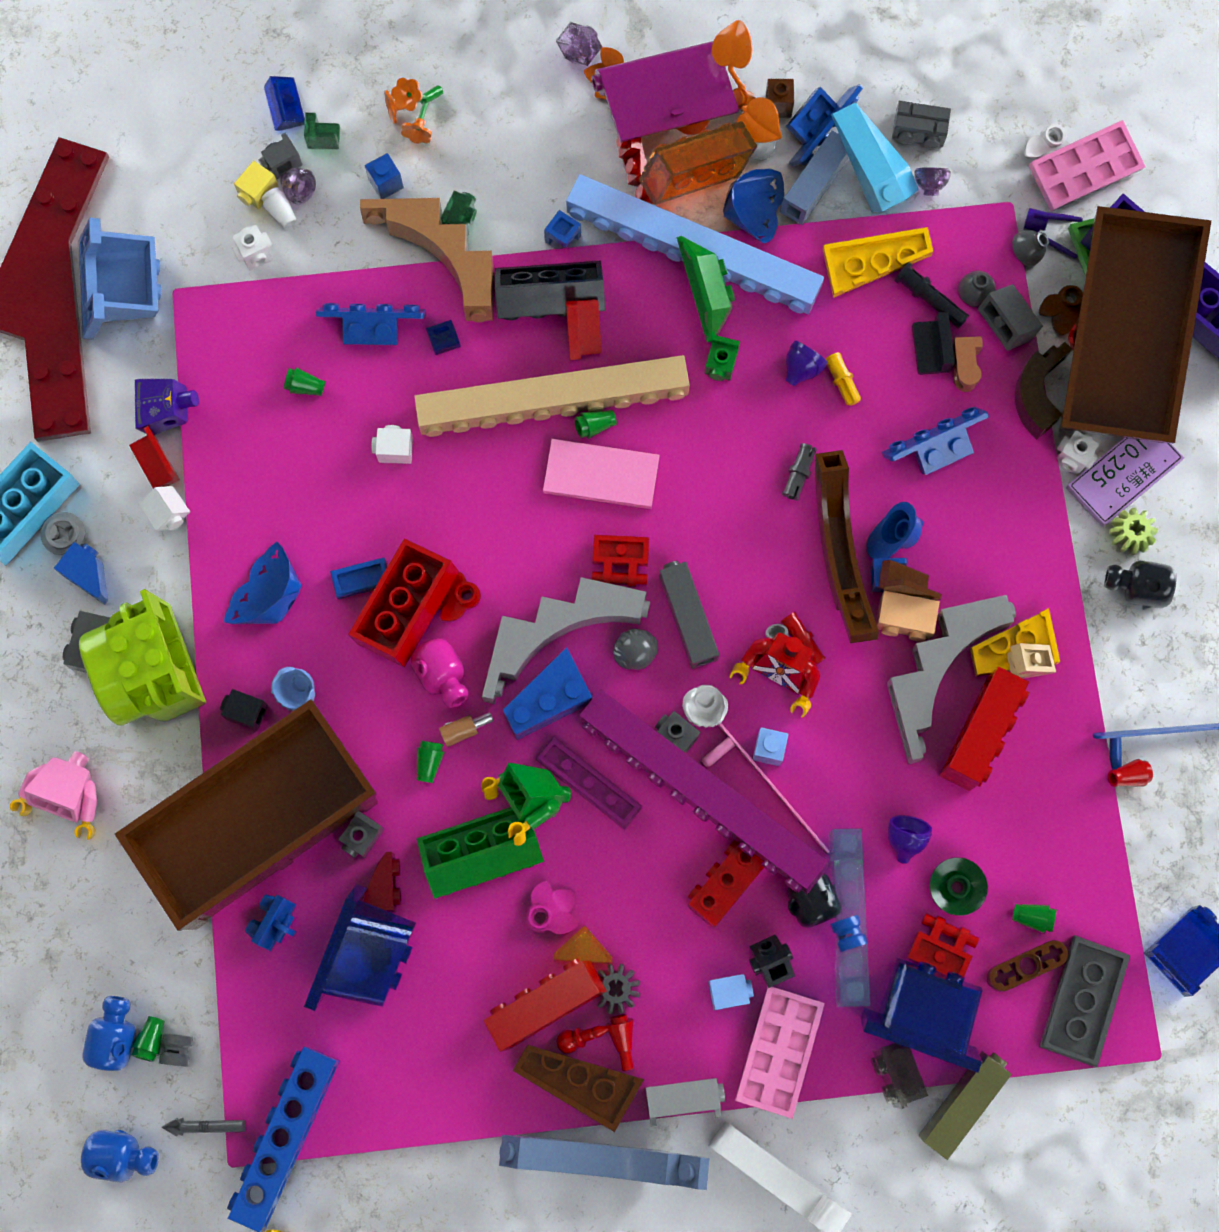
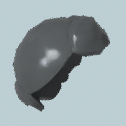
M629 629L621 633L614 644L613 654L615 661L620 667L627 670L644 669L656 657L658 642L646 630Z

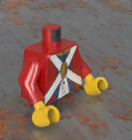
M777 633L773 638L767 637L755 640L741 660L743 662L734 665L730 679L734 673H740L742 678L739 684H743L749 674V667H752L754 671L799 695L800 693L801 697L795 700L790 707V711L793 713L797 706L802 707L803 714L801 718H803L811 708L809 698H812L820 679V672L813 661L814 651L803 645L801 640L796 637H788L783 633Z

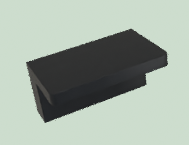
M937 313L934 321L913 323L912 330L918 374L951 372L955 360L949 313Z

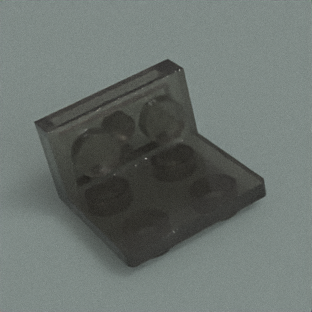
M907 1039L873 1050L874 1057L871 1058V1063L876 1075H881L885 1086L881 1087L887 1104L891 1103L893 1108L903 1109L908 1107L907 1103L928 1096Z

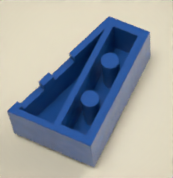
M566 647L503 709L504 715L517 740L586 707L592 700V695L568 648Z

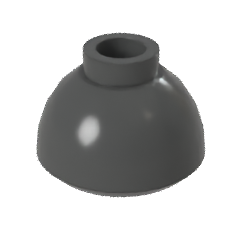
M1023 230L1016 233L1012 241L1013 251L1017 259L1030 267L1035 266L1043 259L1046 247L1049 245V239L1045 233H1038L1033 230Z
M980 270L967 273L961 279L958 286L960 298L972 307H979L989 293L996 291V285L991 275Z

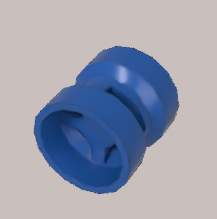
M858 915L830 924L833 933L839 939L837 946L840 953L868 944L865 934L861 933L859 928L861 921Z

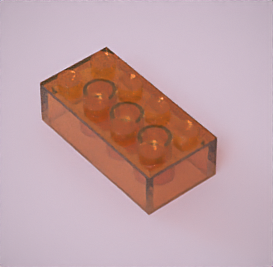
M742 121L733 124L726 123L718 129L711 131L707 129L696 136L689 138L685 136L668 145L663 143L655 147L648 163L644 166L639 182L653 205H657L738 178L758 146Z

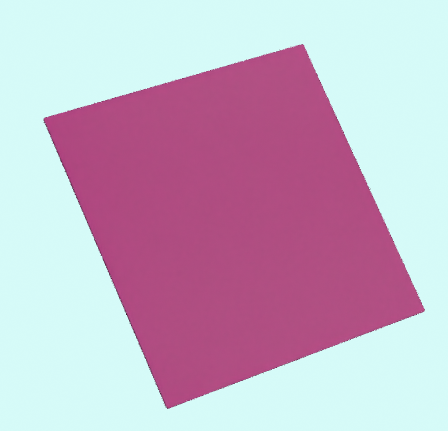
M1011 202L803 223V225L777 226L773 239L767 243L760 242L744 230L719 232L824 276L821 290L809 315L804 312L796 313L780 302H770L759 293L744 291L733 282H725L726 286H732L735 301L731 302L733 309L718 336L740 341V346L731 380L725 379L724 381L714 380L709 375L704 374L712 343H707L684 262L681 260L679 262L673 261L666 254L657 250H647L636 241L493 255V320L484 322L466 321L463 296L453 275L441 261L177 288L173 291L178 382L185 385L187 391L195 390L199 396L198 406L188 408V421L186 424L181 425L185 500L186 506L190 510V513L187 515L196 674L206 700V704L199 707L203 773L293 712L292 710L288 711L286 707L281 706V703L276 702L274 694L271 693L272 681L278 671L284 667L303 669L314 680L315 698L313 702L377 794L375 797L378 804L368 811L364 810L361 813L385 829L365 858L360 854L354 858L341 849L344 844L338 840L352 821L351 819L295 858L294 862L285 869H279L212 916L225 1120L246 1121L245 1132H225L227 1163L230 1167H243L247 1163L252 1164L256 1155L253 1152L254 1145L260 1135H265L269 1124L265 1123L268 1113L273 1106L277 1108L281 1096L278 1095L280 1086L285 1078H290L294 1069L290 1067L292 1059L297 1050L302 1051L303 1047L312 1048L340 1062L297 1160L602 1125L513 1071L527 1045L644 1079L620 1123L650 1119L645 1087L717 1078V1084L723 1083L725 1102H720L721 1111L752 1108L753 1106L735 1101L767 990V984L761 974L756 976L749 962V959L753 958L749 946L775 934L781 944L787 943L793 955V959L790 962L795 976L772 987L825 1003L797 1102L957 1084L981 1051L988 1056L994 1052L1008 1064L1005 1066V1069L1012 1074L1010 1078L1094 1068L1039 1047L1063 965L1008 991H995L987 982V974L992 967L1052 940L1060 941L1066 946L1068 951L1072 936L1074 935L1130 955L1098 1067L1157 1061L1161 1058L1159 1036L1116 790L1108 781V772L1112 770L1107 739L1093 738V733L1105 732L1053 429L1051 427L1036 440L1023 425L1015 405V387L1019 375L1031 356L1037 350L1039 351L1037 337L1035 336L1029 343L1007 351L979 312V307H972L966 304L960 298L958 292L961 279L969 272L980 270L991 275L995 282L996 290L1013 284L1031 308L1024 264L1017 259L1012 246L1013 237L1018 233L1014 206ZM928 227L933 254L914 263L912 268L924 278L928 276L930 281H932L931 285L955 303L961 310L970 315L959 329L950 322L952 342L956 337L982 336L983 347L980 353L976 355L977 365L981 369V378L975 389L969 392H962L957 389L954 384L953 368L949 373L918 374L912 325L915 322L934 321L939 312L921 297H913L912 291L901 282L896 283L894 281L902 269L833 298L822 250L823 245ZM601 260L605 311L599 312L602 349L600 354L581 355V359L570 360L567 316L562 317L553 314L538 319L525 316L519 317L516 320L498 318L495 268ZM324 303H337L339 308H349L350 304L357 303L366 304V308H376L378 304H391L393 309H403V305L414 304L419 305V309H426V316L423 319L398 318L397 345L343 344L342 317H316V310L323 307ZM451 329L452 332L449 334L447 339L455 340L456 343L444 341L439 346V348L436 349V346L439 344L441 340L434 339L432 335L444 338V336ZM795 340L817 352L824 359L840 352L849 373H853L852 380L861 400L855 405H846L838 386L833 385L834 378L828 365L818 376L802 381L796 386L786 382V355L791 344ZM685 356L690 384L689 395H685L680 400L659 399L653 404L632 403L626 408L605 407L602 411H614L617 425L589 439L579 437L574 422L575 417L580 416V413L589 412L588 410L579 411L577 414L567 417L561 414L552 415L549 419L541 421L534 418L525 419L522 423L514 425L507 422L499 423L495 427L487 429L480 426L472 427L468 431L461 433L454 432L453 430L445 431L441 435L429 437L426 434L421 435L414 395ZM717 356V358H718L719 360H725V359H726V358H722V357H718V356ZM297 367L320 380L326 381L322 397L317 395L290 394L289 390L284 389L288 369H296ZM977 407L988 412L989 418L966 428L974 453L927 475L921 473L914 452L896 461H890L883 457L882 452L889 449V445L893 442L911 439L917 431L923 429L930 430L937 427V423L947 418L954 419L961 416V412L965 409ZM396 425L401 427V429L411 430L413 436L411 464L378 462L376 454L372 453V437H377V428ZM552 439L660 455L652 509L543 493ZM801 443L809 444L812 448L815 447L817 449L815 454L843 450L849 466V506L855 553L862 583L875 622L880 597L883 592H871L870 565L873 559L867 553V541L873 529L887 515L890 509L899 502L912 504L916 510V516L924 524L918 542L908 549H899L890 558H907V567L929 575L927 588L942 594L941 600H937L940 601L938 613L941 609L1007 595L1008 601L1012 602L1015 607L1016 617L1013 618L1014 622L1009 628L995 631L975 641L958 654L946 670L934 699L931 727L926 732L917 733L918 737L922 736L926 747V753H923L924 758L920 762L908 764L887 682L892 677L918 672L912 649L916 643L920 642L909 639L908 635L888 636L882 634V630H878V640L850 643L840 610H836L824 561L817 511L815 455L809 469L811 472L810 477L804 482L799 500H791L782 495L790 476L788 470L790 465H794ZM594 535L649 537L648 567L637 566L638 574H648L647 585L636 584V587H628V584L611 583L646 592V601H650L647 618L641 617L640 625L608 622L584 626L570 631L540 650L525 666L516 681L501 678L502 681H505L504 690L501 698L496 697L495 704L483 701L482 695L502 616L535 623L541 597L574 604L581 577L592 580V571L603 572L604 565L593 564ZM404 538L451 560L458 571L463 573L467 582L477 585L481 593V599L474 608L466 609L463 616L455 621H441V610L438 609L415 650L431 639L442 638L448 641L464 666V675L459 683L468 690L467 700L457 707H448L442 700V693L430 694L423 687L412 668L411 657L406 666L402 667L358 645L348 633L373 591L337 599L330 571L383 557L388 567ZM278 542L283 547L302 584L300 593L283 620L277 624L225 623V614L233 594L239 587L249 582L250 571L256 560L271 545ZM278 550L275 555L271 556L272 559L278 558ZM673 561H679V564L687 562L719 652L718 661L691 669L659 578V573L663 566ZM263 565V570L259 572V575L267 573L265 565ZM612 565V572L628 573L629 566ZM245 593L244 598L240 602L248 601V593ZM466 593L462 599L469 600L472 594ZM1049 608L1060 663L1055 665L1056 673L1024 678L1029 681L1026 691L1030 692L1023 707H1019L1017 712L1014 713L1017 720L1012 730L1007 732L1002 738V741L1005 742L1003 750L998 758L995 757L989 764V766L993 767V770L986 783L983 782L980 787L976 786L971 791H968L939 776L982 686L989 676L975 677L970 649ZM235 611V616L232 620L240 617L238 611ZM793 612L797 613L798 618L807 631L813 633V640L826 657L825 660L817 664L820 679L813 697L809 698L811 708L803 718H801L803 714L802 707L797 706L793 713L790 711V707L798 697H801V694L799 693L798 695L754 671L752 667H749V674L743 684H739L742 678L740 673H734L730 679L734 665L743 662L741 659L751 644L757 639L766 638V630L769 626L782 624L781 620ZM938 618L934 635L930 640L943 637ZM633 628L650 632L658 642L656 657L649 666L640 670H627L620 667L615 661L613 654L614 644L621 633ZM566 647L587 685L592 699L601 689L655 731H658L655 726L665 714L670 716L673 711L689 722L682 707L683 698L689 690L701 685H712L717 688L728 701V711L721 723L751 759H753L756 740L761 727L789 734L783 762L780 766L758 761L754 762L830 852L828 854L824 852L736 746L710 767L706 768L701 762L702 758L727 738L718 725L705 728L703 726L698 727L689 722L701 733L686 754L828 860L829 868L825 871V874L830 878L840 902L841 911L839 915L813 927L805 928L801 926L796 916H793L788 909L789 899L787 895L788 886L785 884L786 878L778 872L776 875H773L764 868L713 929L687 907L691 901L687 896L697 884L703 887L709 879L706 873L715 862H718L720 865L728 857L724 852L735 839L732 837L729 840L724 838L715 830L717 825L709 819L706 822L702 821L692 812L694 808L687 802L684 805L680 804L670 795L672 792L664 785L660 788L648 779V772L642 768L639 771L634 769L626 762L627 756L620 751L615 754L604 745L606 740L598 734L593 737L582 728L583 722L579 716L586 707L519 740L516 739L503 709ZM232 689L261 699L268 705L258 731L228 721L221 715V703L226 695H230ZM487 713L492 714L493 722L477 728V735L449 747L446 746L439 730L440 727L468 715L473 720ZM553 737L642 805V809L624 830L552 773L560 786H568L570 788L571 798L568 803L561 804L556 816L534 829L544 862L435 899L424 873L416 839L511 807L499 787L498 796L495 799L486 800L484 792H482V780L486 777L498 779V775L504 773L508 763L547 769L536 761V757ZM421 740L443 744L442 751L445 753L433 783L416 780L417 747H420ZM898 815L922 819L932 827V836L928 845L921 853L912 857L907 864L898 862L896 852L888 839V823L892 817ZM356 831L354 833V840H361L364 836L363 832ZM385 852H393L395 859H400V876L395 877L396 888L400 887L401 905H396L397 912L385 913V917L390 918L391 926L390 935H386V947H391V964H386L387 971H372L362 981H345L335 971L334 956L337 950L345 943L359 942L361 910L370 879ZM950 858L969 859L976 863L986 876L988 884L986 899L982 906L971 914L964 916L948 914L941 910L932 899L929 887L931 875L940 863ZM546 880L551 886L552 892L561 889H569L576 892L574 906L569 912L579 922V926L575 930L567 934L557 935L549 930L535 932L528 927L525 916L529 907L532 906L531 893L539 883ZM954 882L952 884V890L956 893H960L962 889L961 885L957 882ZM266 894L274 897L279 895L296 904L291 914L295 918L289 927L296 931L294 937L286 933L281 943L276 941L271 951L251 942L252 938L245 932L248 923L252 919L262 922L267 912L261 910L259 904ZM1015 904L1050 905V908L1057 909L1053 932L1045 931L1044 934L1012 921ZM540 912L535 915L534 919L537 923H543L546 916ZM925 913L934 917L937 915L946 919V923L959 929L962 926L970 930V934L979 937L976 948L965 944L962 950L973 956L962 983H958L906 958L917 932L921 931L929 935L931 931L930 927L921 924ZM858 915L861 921L859 928L861 933L865 934L868 944L840 953L837 946L839 939L833 933L830 924ZM943 933L938 938V940L951 946L955 942L954 938ZM364 943L371 949V943ZM1049 946L1050 952L1039 958L1041 962L1052 958L1057 962L1056 956L1060 954V951ZM1025 957L1020 961V969L1024 974L1030 975L1035 970V963L1032 959ZM579 958L580 962L590 960L596 972L602 970L606 976L610 975L607 967L609 964H612L614 973L617 974L619 965L623 964V976H626L630 970L635 972L628 980L629 983L635 980L640 981L639 986L631 987L632 991L640 993V997L635 998L630 995L628 997L635 1006L630 1008L625 1001L622 1003L624 1007V1013L622 1014H627V1019H634L631 1050L634 1069L622 1071L619 1052H617L608 1032L599 1038L587 1041L584 1048L578 1047L573 1053H563L557 1047L556 1040L562 1031H574L577 1027L585 1030L594 1026H605L606 1023L610 1022V1017L620 1015L618 1004H614L612 1014L607 1012L610 1004L608 1001L601 1008L597 1006L598 1002L604 998L603 995L593 999L513 1048L502 1052L499 1051L483 1020L491 1016L490 1010L504 1002L508 1006L516 1001L514 996L527 988H530L531 991L540 986L539 981L552 973L555 976L565 971L563 966ZM998 970V976L994 979L996 983H1002L1005 986V980L1016 974L1014 970L1007 973H1001ZM741 974L745 975V980H751L754 997L749 998L750 1004L714 1011L708 981ZM615 981L609 984L611 988L609 995L615 997V994H617V997H620L623 994L621 990L623 984L620 981H617V984H615ZM305 1072L300 1078V1084L304 1089H310L314 1083V1078L311 1073ZM296 1100L291 1101L288 1105L290 1116L296 1118L301 1113V1105ZM714 1110L656 1117V1119L714 1112ZM282 1128L275 1134V1140L279 1145L284 1146L289 1140L288 1132ZM267 1157L263 1161V1164L276 1162L274 1161V1159Z

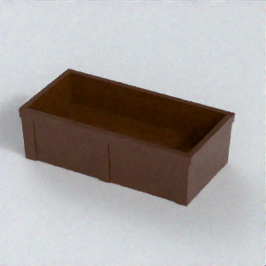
M1102 206L1097 207L1090 239L1092 241L1080 313L1076 321V339L1065 406L1060 419L1059 429L1077 430L1157 443H1175L1212 220Z
M310 699L115 833V836L177 931L197 930L209 922L208 919L279 869H285L294 862L295 858L353 819L356 812L368 811L378 804L375 797L377 794L315 703Z

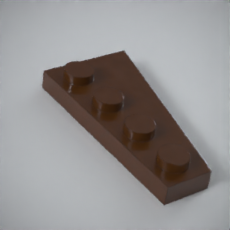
M531 1045L526 1046L513 1069L515 1073L613 1132L616 1131L644 1081L642 1078Z

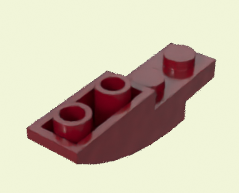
M385 852L378 863L367 887L361 910L359 942L371 943V970L374 972L387 971L386 964H391V947H386V935H390L391 926L390 918L385 917V913L397 912L396 905H401L400 887L396 888L395 877L400 876V859H395L393 852Z

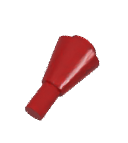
M627 1014L610 1017V1022L605 1024L609 1028L608 1033L617 1052H619L622 1071L634 1069L631 1055L634 1019H627Z

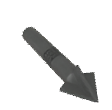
M176 1118L162 1126V1128L176 1137L178 1135L183 1136L184 1133L245 1132L246 1121H184V1118Z

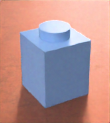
M761 727L758 732L752 760L780 766L783 762L789 734Z
M744 974L708 981L714 1011L750 1004L749 998L754 997L751 980H745Z

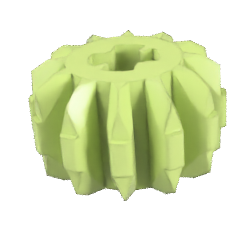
M1136 507L1131 508L1129 513L1122 510L1118 514L1119 517H1115L1111 521L1114 527L1109 530V534L1116 536L1112 541V545L1120 543L1122 545L1120 552H1125L1129 548L1131 555H1136L1138 550L1144 553L1149 549L1148 545L1152 546L1156 542L1154 535L1158 533V528L1151 526L1155 522V518H1145L1147 510H1143L1139 515Z

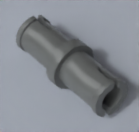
M805 443L800 444L794 465H790L788 470L790 476L782 492L784 497L791 500H799L806 479H809L811 474L809 469L817 452L815 447L812 448L811 445Z

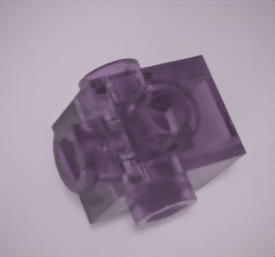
M573 22L568 24L556 40L565 59L574 64L580 63L588 66L602 48L597 37L598 34L592 27Z

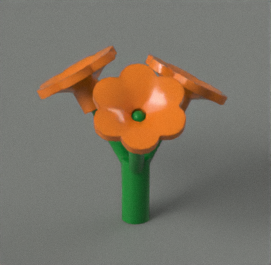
M399 78L396 86L392 88L391 94H389L388 90L384 91L389 117L393 124L397 123L396 114L398 110L414 111L417 103L420 102L422 107L419 117L415 119L414 123H403L401 135L409 138L413 143H430L432 132L424 128V117L429 102L441 96L443 89L437 85L422 94L417 80Z

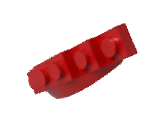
M617 136L616 145L619 147V158L628 174V185L637 186L635 191L636 198L656 206L659 203V178L653 177L650 171L641 138L620 143Z

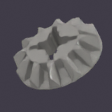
M60 512L50 516L44 522L41 529V541L45 548L54 555H64L73 542L78 545L84 544L86 531L83 522L76 515ZM58 526L65 531L70 530L67 534L69 537L68 542L62 538L57 539L60 536Z

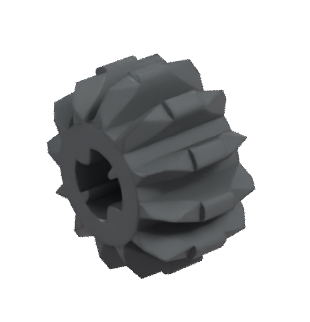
M609 964L607 967L610 975L606 976L602 970L597 972L599 977L603 979L602 983L607 991L602 994L604 998L598 1002L597 1006L601 1008L608 1001L610 1004L607 1012L612 1014L614 1004H618L619 1013L622 1014L624 1013L622 1005L624 1001L630 1008L635 1006L633 1001L628 998L629 995L635 998L640 997L639 992L631 990V987L639 986L640 981L635 980L629 983L628 980L635 973L633 970H630L626 976H623V964L619 965L618 974L614 973L612 964ZM612 981H615V984H617V981L623 984L621 988L623 994L620 997H617V994H615V997L609 995L611 990L609 984Z

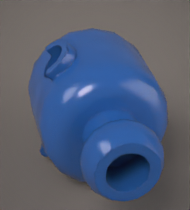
M107 996L102 1003L104 1016L92 1020L87 1029L82 1053L83 1062L87 1066L104 1071H119L127 1066L136 1030L132 1023L124 1020L131 1007L129 999L119 996Z
M98 1130L93 1132L86 1139L81 1153V1167L85 1175L94 1179L119 1183L128 1181L135 1171L143 1176L153 1174L159 1160L156 1149L152 1147L139 1149L136 1138L122 1130Z

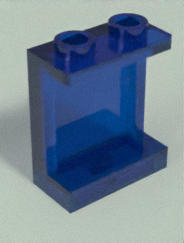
M1201 905L1191 907L1144 952L1148 959L1184 997L1194 996L1201 989L1199 985L1219 967V924L1216 922L1217 917L1209 908L1202 907Z

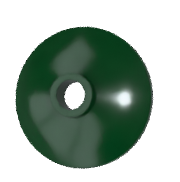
M959 857L947 859L934 869L930 878L929 887L932 899L941 910L955 916L971 914L978 910L986 899L988 892L986 876L982 869L969 859ZM954 882H957L961 885L962 889L960 893H956L952 890V884Z

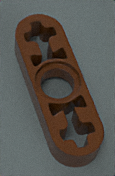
M1057 940L1045 942L992 967L987 974V982L995 991H1008L1063 965L1068 958L1067 948L1062 942ZM1049 946L1060 951V954L1056 956L1057 962L1053 958L1041 962L1039 957L1050 952ZM1025 957L1032 959L1035 963V970L1030 975L1024 974L1020 969V961ZM998 970L1001 973L1014 970L1016 974L1005 980V986L1002 983H996L994 979L998 976Z

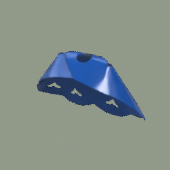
M754 169L743 174L730 184L723 213L726 219L760 242L767 243L773 239L778 226L776 210L783 202L784 182L779 171L773 169ZM774 179H776V189H774V187L770 185V183L773 182ZM776 195V196L773 198V199H774V202L772 203L771 200L769 199V197H772V196ZM767 219H769V222L767 224L769 228H766V226L763 225V223H765Z
M278 542L271 545L256 560L250 571L249 582L239 587L233 594L225 614V623L277 624L283 620L300 593L302 584L283 547ZM278 550V558L272 559L271 556L275 555ZM263 565H265L267 573L259 575V572L263 570ZM245 593H248V601L240 602L244 598ZM235 611H238L240 617L232 620L235 616Z

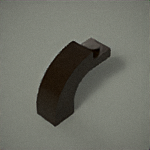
M1066 342L1062 343L1058 348L1053 345L1043 355L1037 350L1028 360L1016 383L1015 405L1017 413L1023 425L1036 440L1054 426L1062 416V413L1048 399L1045 393L1044 379L1046 375L1066 360L1072 351V348Z

